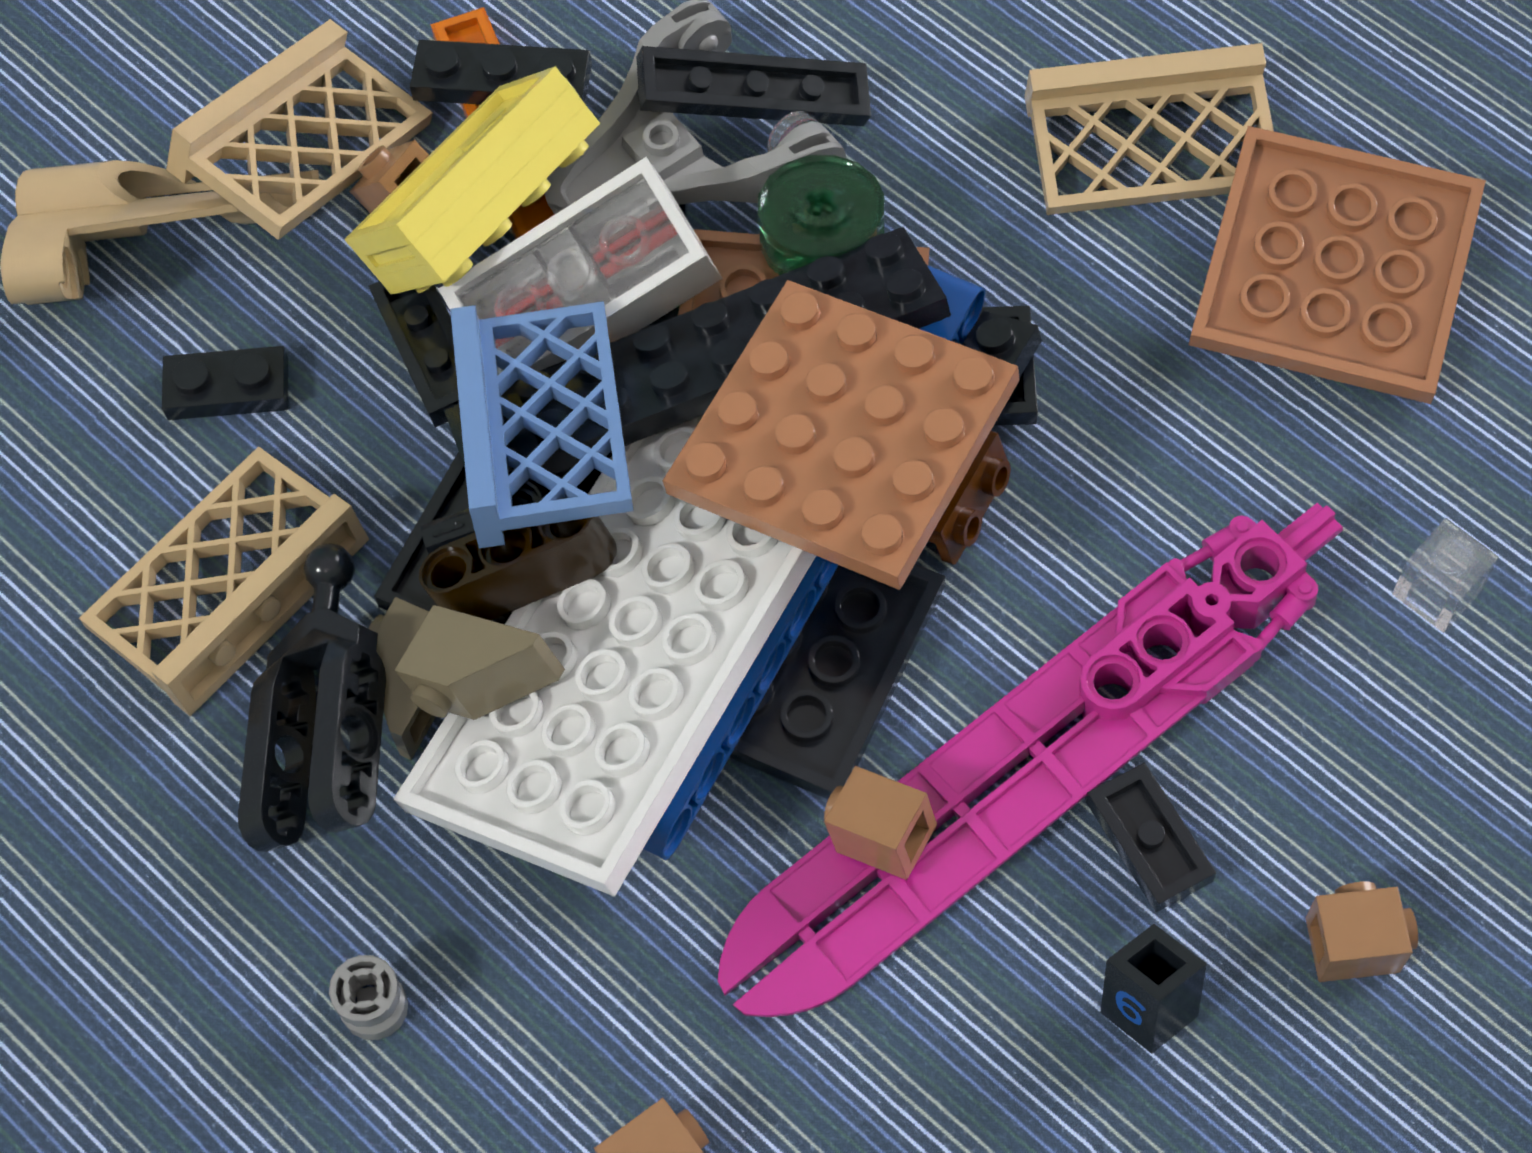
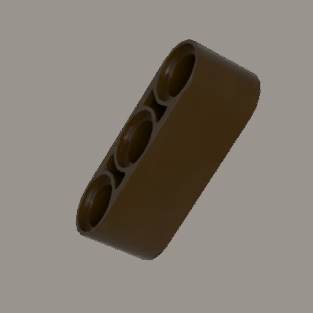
M599 516L505 530V545L480 549L474 532L431 552L420 567L419 581L437 606L492 620L601 574L613 563L617 553V544Z

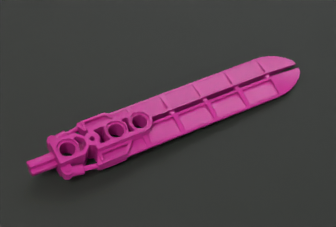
M1316 503L1278 534L1263 520L1256 524L1247 516H1237L1231 520L1230 525L1203 539V547L1181 560L1174 558L1162 565L1118 600V606L897 781L927 793L937 823L934 831L954 815L958 818V820L925 846L907 880L837 853L831 837L828 836L764 887L738 916L726 939L718 973V983L724 996L800 939L804 944L732 1004L745 1016H789L812 1010L830 1002L854 986L1087 796V792L1100 786L1199 704H1206L1260 659L1262 650L1281 629L1290 630L1305 611L1315 605L1318 584L1306 573V560L1343 531V526L1334 519L1336 513L1327 505L1322 507ZM1209 558L1213 561L1211 582L1198 586L1190 577L1186 578L1185 572ZM1253 568L1263 569L1270 573L1272 578L1257 581L1246 576L1244 572ZM1270 617L1272 619L1257 638L1234 630V628L1255 629L1267 618ZM1155 645H1165L1175 650L1177 655L1170 659L1161 660L1152 657L1146 650ZM1105 684H1117L1125 688L1128 694L1120 699L1112 700L1104 698L1097 690ZM1082 714L1084 718L1046 748L1043 745L1077 716ZM1031 755L1034 758L973 808L970 809L967 806L1026 757ZM877 877L881 879V882L815 934L812 929Z

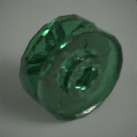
M809 155L787 162L771 174L758 196L760 249L768 266L777 274L782 275L810 264L818 258L824 256L837 257L853 251L872 237L883 234L885 231L884 193L876 177L858 162L836 155Z

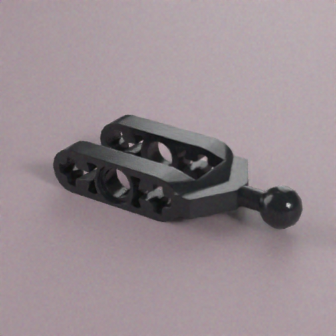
M338 544L318 545L307 555L304 571L306 580L314 588L312 612L307 613L268 654L266 670L254 681L251 690L238 809V826L244 840L256 851L268 852L289 846L299 840L305 826L307 798L312 817L320 827L328 832H340L368 823L374 814L386 672L382 659L376 652L378 633L338 614L340 591L351 583L355 573L353 557L344 547ZM320 669L316 701L314 670ZM341 724L347 730L350 738L349 750L344 745L341 737ZM276 744L281 748L285 757L284 770L279 766L275 757Z

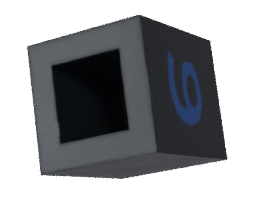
M1153 924L1107 959L1100 1013L1152 1054L1198 1017L1207 964L1157 925Z

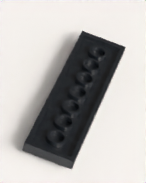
M900 227L888 233L876 235L868 241L830 256L818 258L810 264L772 279L760 281L752 287L714 302L704 303L694 310L656 325L646 326L636 333L610 342L624 446L704 415L787 280L918 329L951 316L947 297L905 228ZM597 353L593 358L599 361V355ZM565 360L537 372L551 378L567 361ZM581 369L565 387L586 398L602 380ZM518 379L501 397L521 408L538 389ZM553 398L535 417L556 428L573 409ZM604 401L599 407L606 410ZM459 403L444 408V412L465 468ZM503 416L505 424L509 419ZM588 418L570 437L592 448L609 430ZM523 428L506 447L527 458L544 439ZM558 448L541 467L552 474H557L574 467L580 460ZM510 466L509 475L515 470ZM530 478L527 480L530 483L536 482Z

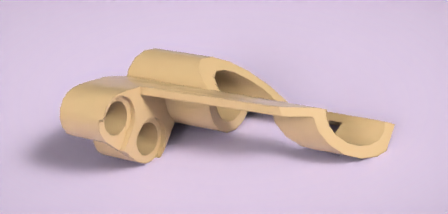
M112 160L29 169L23 171L17 180L15 190L17 216L7 228L1 253V277L5 295L11 304L25 303L27 305L82 299L84 285H90L85 241L141 236L147 233L148 225L213 215H220L230 222L244 225L256 222L218 193L210 191L212 189L205 183L195 182L190 179L184 184L166 169L140 162ZM318 170L301 171L300 177L302 179L319 180ZM290 173L263 176L290 178ZM259 193L260 200L279 215L293 205L292 195Z

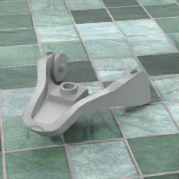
M689 0L683 2L652 25L641 37L633 63L620 91L598 119L600 124L585 139L589 145L588 149L572 164L564 168L558 166L549 175L547 180L551 183V186L545 192V197L553 213L557 214L645 157L648 158L661 176L678 205L709 200L783 206L806 204L852 193L844 148L819 122L811 121L793 128L779 142L775 149L765 154L745 158L723 167L704 156L702 146L673 113L640 111L636 56L642 46L725 52L732 43L731 26L709 0Z

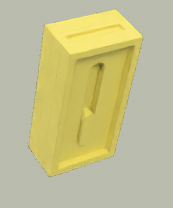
M556 66L501 85L344 240L391 295L414 289L421 293L432 285L440 283L448 287L461 279L472 268L473 262L469 257L482 244L484 247L493 244L511 228L512 222L508 217L520 205L526 207L532 204L550 188L551 183L547 178L558 166L560 168L567 167L584 154L589 147L585 139L596 129L600 122Z

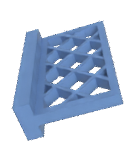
M604 301L480 320L476 305L450 309L468 504L479 549L505 545V530L634 511ZM595 326V333L579 349L559 339L570 328ZM523 336L532 341L516 359L496 349L495 343L496 339ZM547 350L567 361L551 378L530 368ZM597 353L599 355V361L593 358ZM498 367L503 370L500 374L498 372ZM581 369L602 380L586 398L565 387ZM518 379L538 389L521 408L501 397ZM553 398L573 409L556 428L535 417ZM604 401L606 410L599 407ZM503 416L509 419L505 424ZM588 418L609 430L592 448L570 437ZM523 428L544 439L527 458L506 447ZM558 448L580 460L562 479L541 467ZM611 451L613 461L606 457ZM509 466L515 469L510 475ZM595 468L616 480L617 491L588 495L576 487ZM529 478L551 490L538 503L513 506L512 496Z

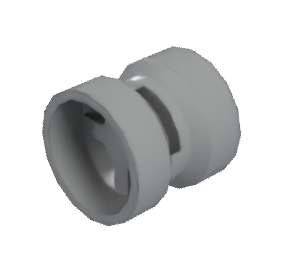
M359 955L346 960L336 969L330 980L329 996L335 1011L340 1015L341 1020L353 1035L364 1040H380L391 1036L401 1027L407 1016L408 999L402 984L398 981L397 975L385 960L374 955ZM366 985H374V986H375V987L362 988L363 986H366Z

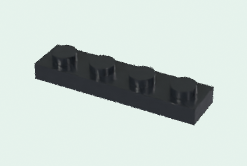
M642 46L636 56L640 111L795 122L814 121L823 124L864 126L871 117L866 63Z

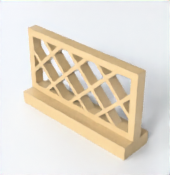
M329 19L173 128L166 170L184 184L193 177H197L279 240L363 175L358 171V168L374 150L382 145L387 149H391L405 144L430 125L433 112L420 102L413 101L412 96L347 49L345 42L348 32ZM345 71L362 84L363 90L332 88L331 79L340 72ZM299 102L324 104L325 118L294 115L293 106ZM334 105L365 107L366 120L338 119L335 116ZM375 108L395 109L407 119L402 123L377 121ZM260 130L286 132L287 146L255 144L254 134ZM296 132L326 134L328 136L329 149L297 147ZM338 135L368 137L370 147L365 151L340 150ZM220 159L247 160L248 175L225 174L214 163ZM257 161L289 163L290 178L258 176ZM299 164L331 166L332 176L327 180L302 179L300 177ZM259 193L292 195L293 205L279 215L260 200Z
M1258 43L1029 70L1024 97L1027 116L1031 117L1047 215L1229 194L1236 168L1226 161L1240 143L1244 141L1247 126L1254 127L1256 125L1257 128L1274 131L1263 77L1266 67L1263 44ZM1251 95L1254 113L1244 126L1217 109L1226 96ZM1207 98H1213L1210 102L1204 100ZM1183 101L1200 113L1185 133L1159 115L1168 103ZM1147 105H1154V107L1150 109ZM1126 108L1142 119L1141 123L1127 140L1101 122L1110 110ZM1095 111H1097V112L1094 114V116H1092V115H1090L1089 113H1087V112H1095ZM1068 115L1083 125L1084 128L1071 144L1067 146L1048 133L1046 117ZM1207 119L1234 136L1220 156L1193 139ZM1149 126H1152L1176 143L1161 163L1135 146V143ZM1092 132L1118 150L1102 170L1076 152ZM1183 149L1210 166L1201 179L1186 181L1168 169ZM1051 151L1060 156L1054 164ZM1125 156H1128L1152 173L1142 186L1127 188L1110 176ZM1067 162L1093 179V182L1084 193L1058 195L1056 176ZM1217 172L1223 175V177L1213 178ZM1159 179L1165 182L1163 184H1156ZM1101 186L1107 189L1103 191H1097Z
M258 446L83 613L79 619L90 632L164 690L175 705L191 716L314 595V588L306 580L304 571L307 555L318 545L331 543L344 547L353 556L369 538L350 504L336 494L328 497ZM263 471L275 479L274 495L245 499V489ZM313 506L317 509L300 527L285 529L286 509ZM273 511L272 531L243 535L245 515ZM231 518L230 538L201 542V531L212 520ZM272 548L271 555L255 571L241 573L242 552ZM229 554L227 575L198 579L200 558ZM186 561L184 581L156 585V574L167 563ZM226 592V599L210 615L196 617L197 596ZM183 598L182 619L153 623L154 602ZM140 604L138 626L112 629L106 624L121 607ZM181 636L180 644L158 665L150 660L151 640ZM137 642V648L130 643Z

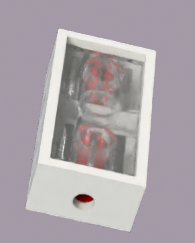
M645 157L479 262L454 284L448 287L443 285L438 290L449 309L476 305L479 320L604 301L610 342H613L648 326L721 280L722 276L667 185L648 158ZM595 326L570 328L559 339L579 349L595 333ZM523 336L496 339L495 343L496 349L516 359L532 341ZM547 350L530 368L540 371L565 360ZM498 367V372L500 374L503 370Z

